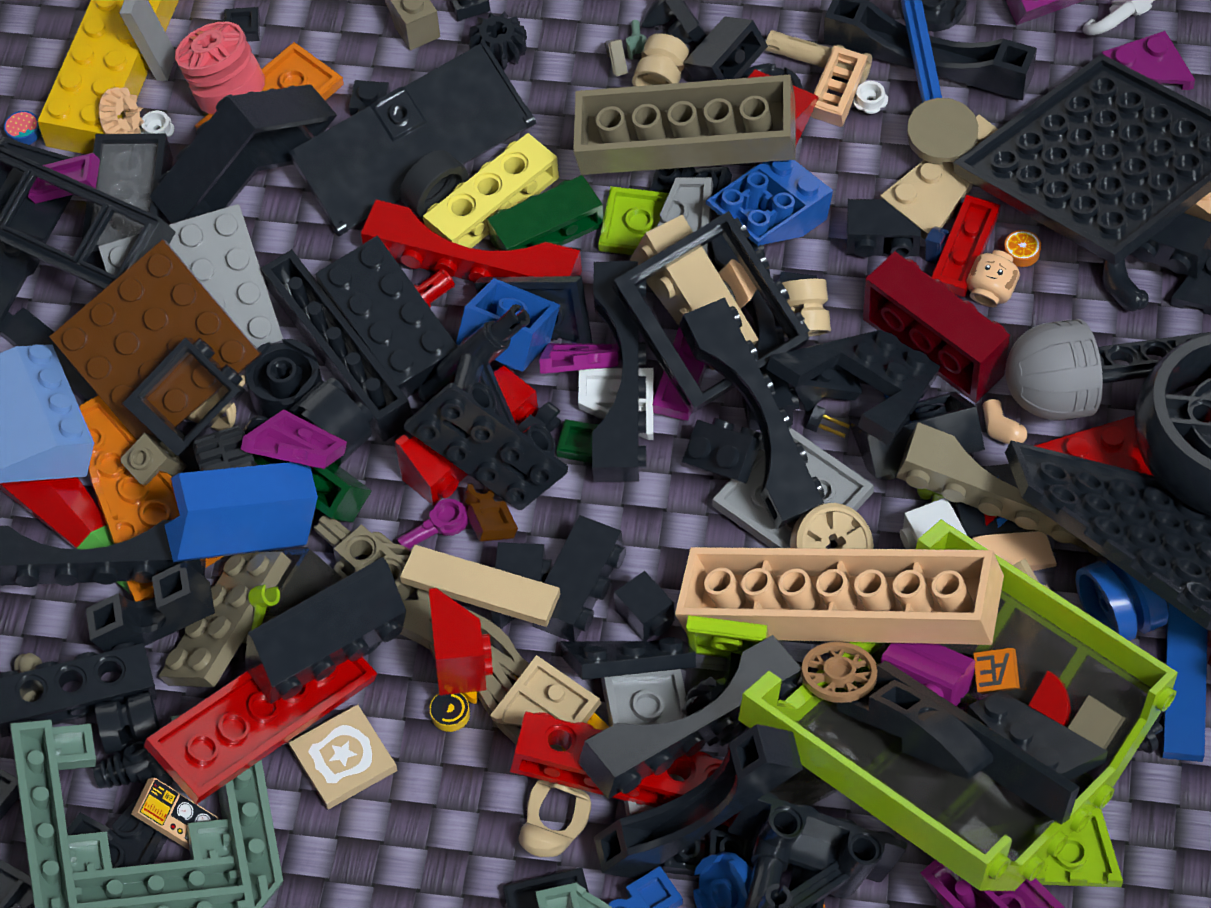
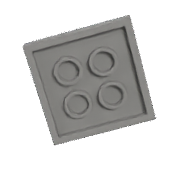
M792 428L789 429L795 443L800 442L805 449L808 457L806 466L811 477L816 476L823 487L825 497L822 500L824 504L839 503L857 511L873 494L874 485ZM759 450L747 484L731 479L712 499L713 507L770 548H790L791 533L797 521L776 529L760 496L764 480L765 451Z

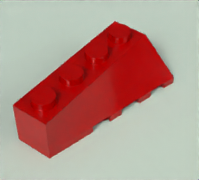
M502 366L496 370L494 375L515 423H522L530 414L535 417L538 411L536 390L507 367ZM403 435L394 441L402 481L433 506L442 498L451 496L459 483L468 475L415 436L409 439L406 435Z

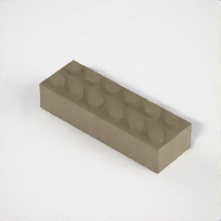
M791 75L576 91L573 152L581 175L796 160L795 94Z

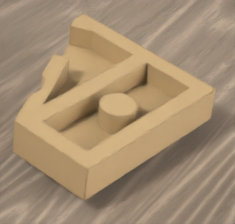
M536 655L490 716L496 723L522 726L525 711L547 713L555 719L571 723H587L600 706L601 701L593 693Z

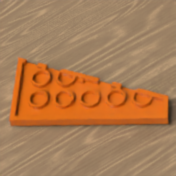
M98 395L80 405L79 408L94 441L88 475L112 543L117 544L127 541L148 531L162 520H173L180 516L170 474L159 471L147 485H142L121 463V457L137 440ZM224 556L206 558V568ZM126 581L132 601H146L155 597L153 582L139 583L136 581Z

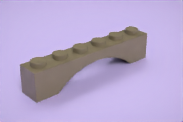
M919 422L917 423L908 439L896 478L906 481L914 488L928 489L943 495L949 501L965 503L978 508L986 515L1005 518L1015 522L1016 525L1023 529H1034L1050 535L1060 543H1071L1087 549L1095 556L1104 557L1021 497L1018 488L998 479L982 468L963 449L955 436Z

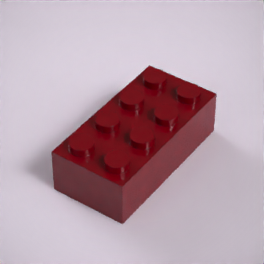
M894 251L865 278L863 320L876 330H882L895 335L900 342L913 350L926 354L931 361L941 366L938 376L974 403H977L1005 375L1010 334L1007 333L1000 323L990 321L979 313L971 302L962 300L949 291L942 281L933 279L923 272L916 262L908 258L905 259Z

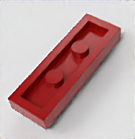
M965 196L931 278L942 281L953 294L962 297L966 296L968 291V275L975 259L980 254H983L1000 214L1001 205L973 196Z

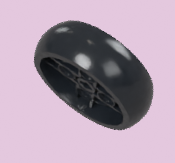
M1211 334L1189 340L1177 346L1156 363L1140 388L1134 415L1137 444L1140 454L1151 474L1164 489L1180 502L1211 516ZM1199 385L1190 396L1174 395L1185 388Z

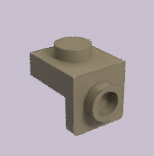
M146 433L120 459L126 469L142 485H147L159 471L175 476L187 468V465L180 457L173 453L160 439Z

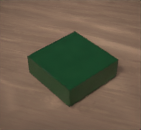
M565 419L556 450L557 457L592 463V432L598 425Z

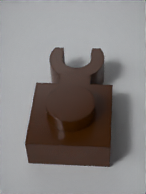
M468 484L464 493V500L469 505L467 516L479 542L514 539L518 527L506 502L494 501L495 493L485 486L482 494L475 491L472 484Z

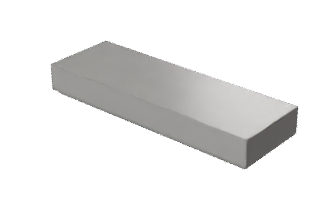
M124 0L119 12L156 80L168 81L175 62L176 51L148 0Z

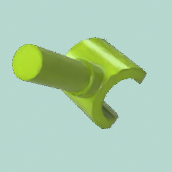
M264 584L250 590L248 594L249 602L255 608L251 630L262 625L267 607L274 606L279 602L280 591L277 587L266 589Z

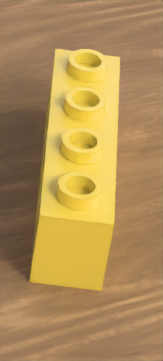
M527 133L518 141L510 143L505 151L493 161L486 162L479 172L469 180L458 184L453 192L444 200L433 204L426 214L423 215L424 225L450 242L473 248L489 235L487 218L502 209H509L524 202L532 195L540 194L559 178L557 156Z

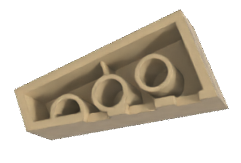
M683 214L646 232L631 256L630 261H638V265L693 233ZM700 247L646 280L647 284L678 325L684 314L725 297L729 307L734 306L741 317L742 327L740 329L745 340H751L754 345L759 340L703 247Z

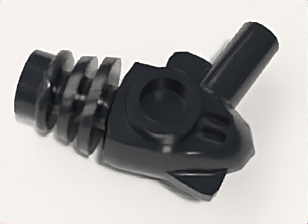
M136 741L127 746L123 758L118 752L113 757H109L107 763L102 760L99 765L93 767V775L100 789L105 787L110 789L113 787V783L115 786H121V783L126 786L129 785L130 781L132 783L138 781L139 783L146 784L148 779L154 777L170 786L173 783V779L144 747V741Z

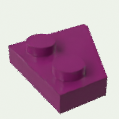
M1166 31L1101 53L1159 84H1182V90L1194 89L1195 78Z
M548 343L540 357V373L612 368L619 365L621 354L617 344Z
M282 410L245 435L242 440L241 450L325 469L344 455L347 442L286 410Z

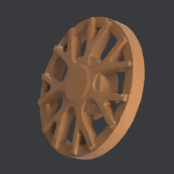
M828 642L816 646L806 654L802 662L801 675L805 686L817 697L833 703L852 702L865 697L872 691L877 681V665L873 657L859 646L846 642ZM844 652L855 655L854 659L850 660L847 657H843ZM829 653L831 658L824 662L820 655ZM868 666L870 670L869 672L856 673V669ZM808 667L823 670V673L808 672ZM856 681L864 684V686L858 688L852 683ZM821 682H826L828 686L822 688L817 684ZM835 688H845L847 692H835Z

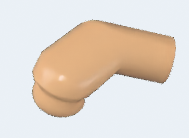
M991 399L985 401L982 407L988 435L1008 445L1011 440L1024 443L1027 438L1026 428L1023 425H1019L1017 421L1003 416L999 400Z

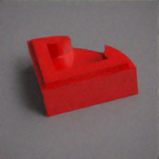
M1047 671L1028 706L1061 725L1067 726L1071 716L1067 689L1063 681L1056 674Z

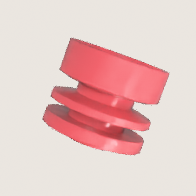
M215 22L204 25L186 36L180 42L175 52V60L184 78L189 83V88L202 111L209 114H215L217 111L216 105L225 96L230 94H247L251 91L261 92L265 86V76L260 65L251 53L252 49L246 40L244 32L235 23Z

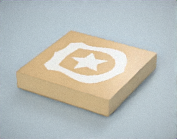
M358 704L289 742L290 749L328 810L398 771L394 760Z

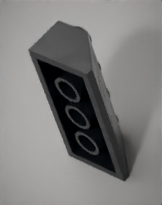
M384 557L248 632L245 668L270 704L280 698L283 700L292 698L301 691L306 683L315 678L318 681L325 679L335 671L336 666L348 659L350 661L360 659L374 644L381 640L389 642L402 632L406 609Z

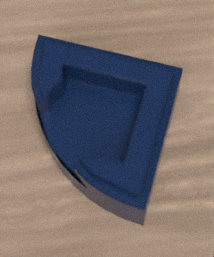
M937 226L931 229L925 239L927 262L938 263L950 231Z

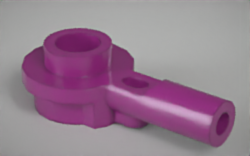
M455 499L441 500L429 512L430 519L397 538L398 544L410 549L437 533L445 536H453L460 533L466 528L469 521L466 507Z

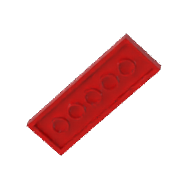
M363 657L356 661L348 659L336 666L335 671L325 679L318 681L315 678L303 685L301 691L287 700L280 698L270 704L247 671L146 738L144 747L197 805L375 681L378 673Z

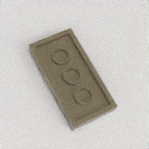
M254 552L231 556L224 565V572L215 586L211 588L215 613L185 628L183 638L178 646L167 656L166 665L158 677L168 686L215 687L252 627L255 608L249 602L248 594L250 590L264 584L266 589L276 587L291 560L283 552Z

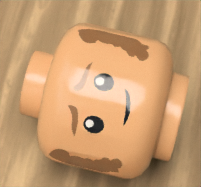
M994 250L992 254H980L975 259L967 278L968 290L971 292L970 297L974 301L987 307H996L998 304L1008 302L1020 277L1019 269L1013 263V257L1006 252Z

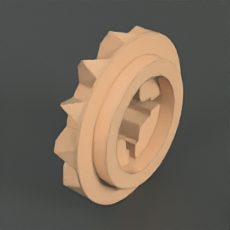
M110 88L101 97L99 118L106 134H141L139 126L145 123L140 117V111L143 108L137 106V95L130 94L128 88ZM125 111L126 117L118 119L117 116Z

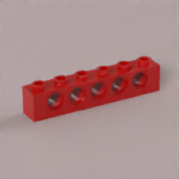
M525 711L510 772L604 795L578 764L584 742L603 730L595 729L592 725L584 722L571 723L555 719L552 715L543 712L531 713ZM560 745L565 748V751H557L550 746ZM697 752L690 757L683 755L676 759L671 767L662 774L655 775L652 773L642 779L641 783L631 792L623 794L621 791L612 798L651 807L661 806L700 785L716 771L723 760L712 758V756L704 752ZM676 774L681 776L684 780L677 781L672 779L669 775ZM734 816L723 822L721 825L729 826V823L731 822Z

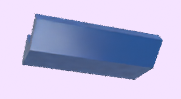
M287 462L178 473L171 478L180 516L164 525L173 562L307 545L318 498L311 468L308 465Z

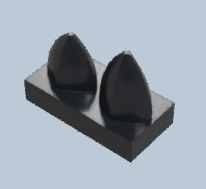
M655 0L647 10L641 24L642 27H655L677 17L668 28L666 34L680 39L685 45L694 41L697 46L707 37V33L684 0Z

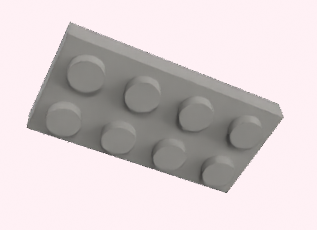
M681 669L601 678L610 727L616 723L634 725L662 724L687 717L681 712L686 703ZM670 774V775H669V776H670L672 779H674V780H677V781H683V780H684V779H683L681 776H679V775H676V774ZM624 801L627 816L655 808L631 801Z

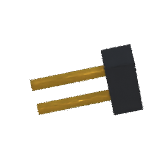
M815 405L806 428L817 432L819 427L845 438L846 434L820 423L822 418L848 429L850 425L825 415L826 409Z

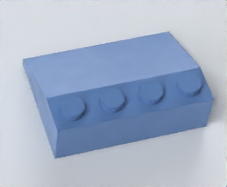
M53 345L16 346L0 353V483L86 477L94 441Z

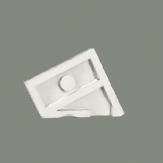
M622 368L579 370V409L604 420L616 399L621 384ZM639 368V376H646L647 386L646 399H639V411H646L647 433H639V436L647 440H653L654 412L652 404L654 401L653 368Z

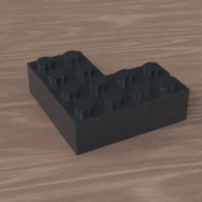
M311 84L293 85L282 89L272 88L261 92L251 91L240 95H227L216 105L217 111L212 118L197 129V137L193 142L176 156L177 162L171 170L160 176L157 180L158 186L149 197L172 224L229 207L257 171L294 165L288 152L312 139L301 125H305L315 137L327 129L337 114Z

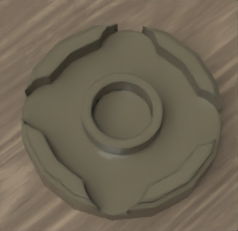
M950 98L927 100L917 106L908 119V142L911 149L925 161L941 165L943 162L952 161L953 163L975 147L978 139L979 124L974 113L959 101Z

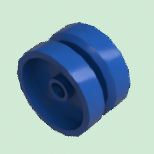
M1108 559L1106 564L1096 561L1077 570L1075 578L1076 587L1084 612L1127 640L1135 639L1137 631L1146 634L1167 624L1168 608L1166 600Z

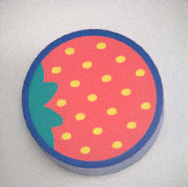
M18 111L11 114L4 123L7 138L28 145L34 143L41 134L37 116L29 111Z

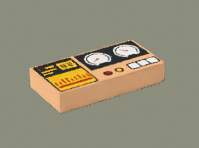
M155 777L147 780L131 815L189 851L188 823L218 820L217 816L198 804L196 805L193 801Z

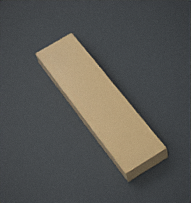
M414 545L400 576L402 584L425 591L437 588L452 599L547 627L560 597L559 587L418 545Z

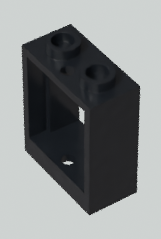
M185 337L122 403L177 456L185 455L193 446L194 439L203 436L246 391L239 384L243 378L228 364L222 368L212 358L216 352L201 338L194 341L192 338ZM191 353L229 391L185 436L147 398Z

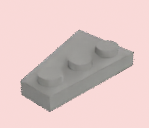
M675 178L660 213V221L657 227L682 214L693 232L710 223L712 209L706 205V200L713 195L712 178ZM709 243L702 247L709 257Z

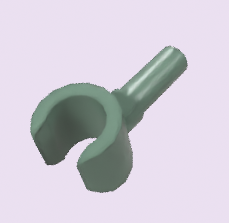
M636 19L631 22L632 35L626 38L629 59H633L635 54L642 53L647 40L645 35L640 34V22Z

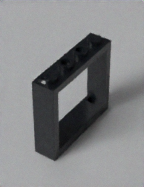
M729 211L616 278L612 285V289L691 414L732 390L735 386L727 378H724L705 391H701L636 288L640 283L720 235H723L789 339L759 357L756 363L760 371L766 369L770 356L797 350L804 346L810 338L807 334L810 330L804 322L805 318L800 312L794 314L787 303L790 297L786 288L779 280L774 282L767 269L770 266L765 255L760 249L754 251L747 240L750 236L747 227L742 225L738 218L734 219Z

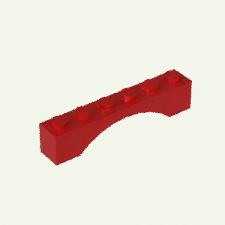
M377 199L361 231L363 244L378 235L398 263H402L409 268H422L438 272L440 268H443L451 277L469 280L473 283L480 277L580 276L582 272L580 250L549 242L510 251H486L468 248L450 242L432 232L415 216L409 207Z

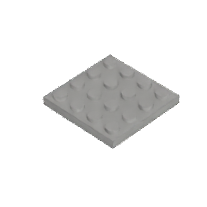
M236 204L170 224L169 226L176 233L169 245L256 348L267 342H270L271 345L283 343L280 327L240 205ZM139 234L98 246L106 272L117 275Z

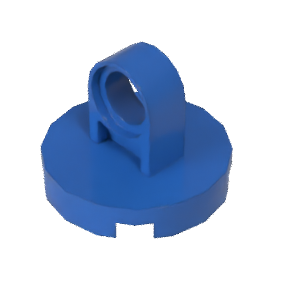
M725 851L703 858L696 867L694 874H700L699 888L693 890L697 908H744L753 872L748 864L737 854Z

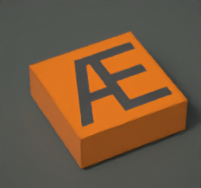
M1005 648L973 653L978 693L1020 689L1016 649Z

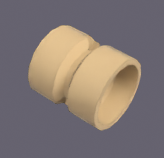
M661 33L649 36L642 50V59L638 62L632 77L633 86L679 83L681 72L685 68L683 62L689 56L687 46L680 39L672 35Z
M800 279L783 282L782 284L790 297L787 303L794 314L800 312L805 318L804 322L810 330L807 332L808 336L830 333L829 311L823 308V304L828 301L826 280Z

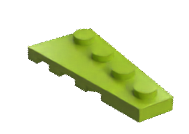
M1097 807L1091 812L1090 820L1081 832L1073 831L1068 836L1066 845L1056 857L1049 855L1044 860V866L1036 877L1042 885L1122 887V875L1101 809ZM1046 817L960 834L958 836L978 850L989 851L1004 835H1007L1012 839L1008 854H1012L1018 859L1055 820Z

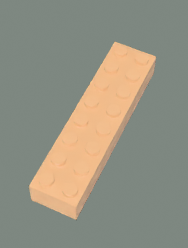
M691 547L675 616L685 632L688 615L767 625L768 637L773 635L777 640L992 645L1004 575L993 550Z

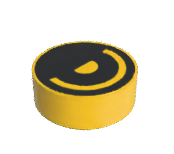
M462 693L437 694L430 704L432 722L438 729L446 732H453L463 728L470 718L467 698Z

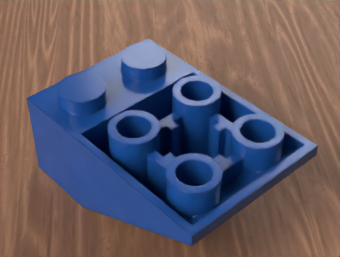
M795 160L769 161L760 163L708 198L706 205L720 216L729 211L734 219L738 218L741 224L747 227L750 234L748 238L759 246L803 237L826 221L833 190Z

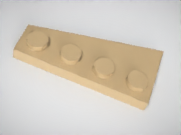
M981 115L976 117L979 124L976 145L998 130ZM923 160L880 195V199L886 200L921 229V238L925 240L933 227L942 228L945 223L947 224L955 214L956 207L969 194L973 184L954 173L952 161L943 162L941 165Z

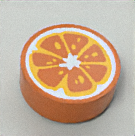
M1017 230L1007 236L1004 252L1013 257V263L1016 266L1028 267L1039 259L1041 241L1036 234L1027 230Z

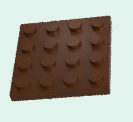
M163 239L49 336L136 440L144 433L156 438L158 437L122 403L185 337L192 338L194 341L198 338L204 340L216 352L212 358L222 368L228 364L238 374L262 355L167 241ZM190 353L147 400L177 427L214 396L223 384Z

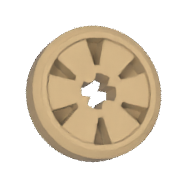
M839 503L823 504L801 515L793 527L790 538V548L827 549L826 546L834 539L838 544L835 549H874V544L869 526L863 517L854 509Z

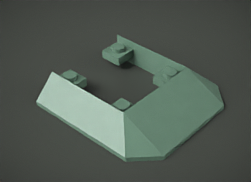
M171 716L170 722H172L179 716ZM52 720L10 724L34 908H263L282 885L283 876L262 759L217 790L222 820L188 823L187 837L191 860L112 868L107 832L69 836L67 834L59 770L95 767L96 756L91 724L52 727Z

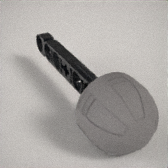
M1082 319L1044 323L1026 331L1012 346L1006 362V381L1015 401L1033 415L1048 420H1066L1092 416L1099 408L1103 383L1146 378L1151 369L1160 361L1151 359L1148 355H1156L1163 358L1177 346L1189 340L1210 335L1211 332L1098 347L1091 329ZM1112 360L1126 361L1129 365L1116 364Z

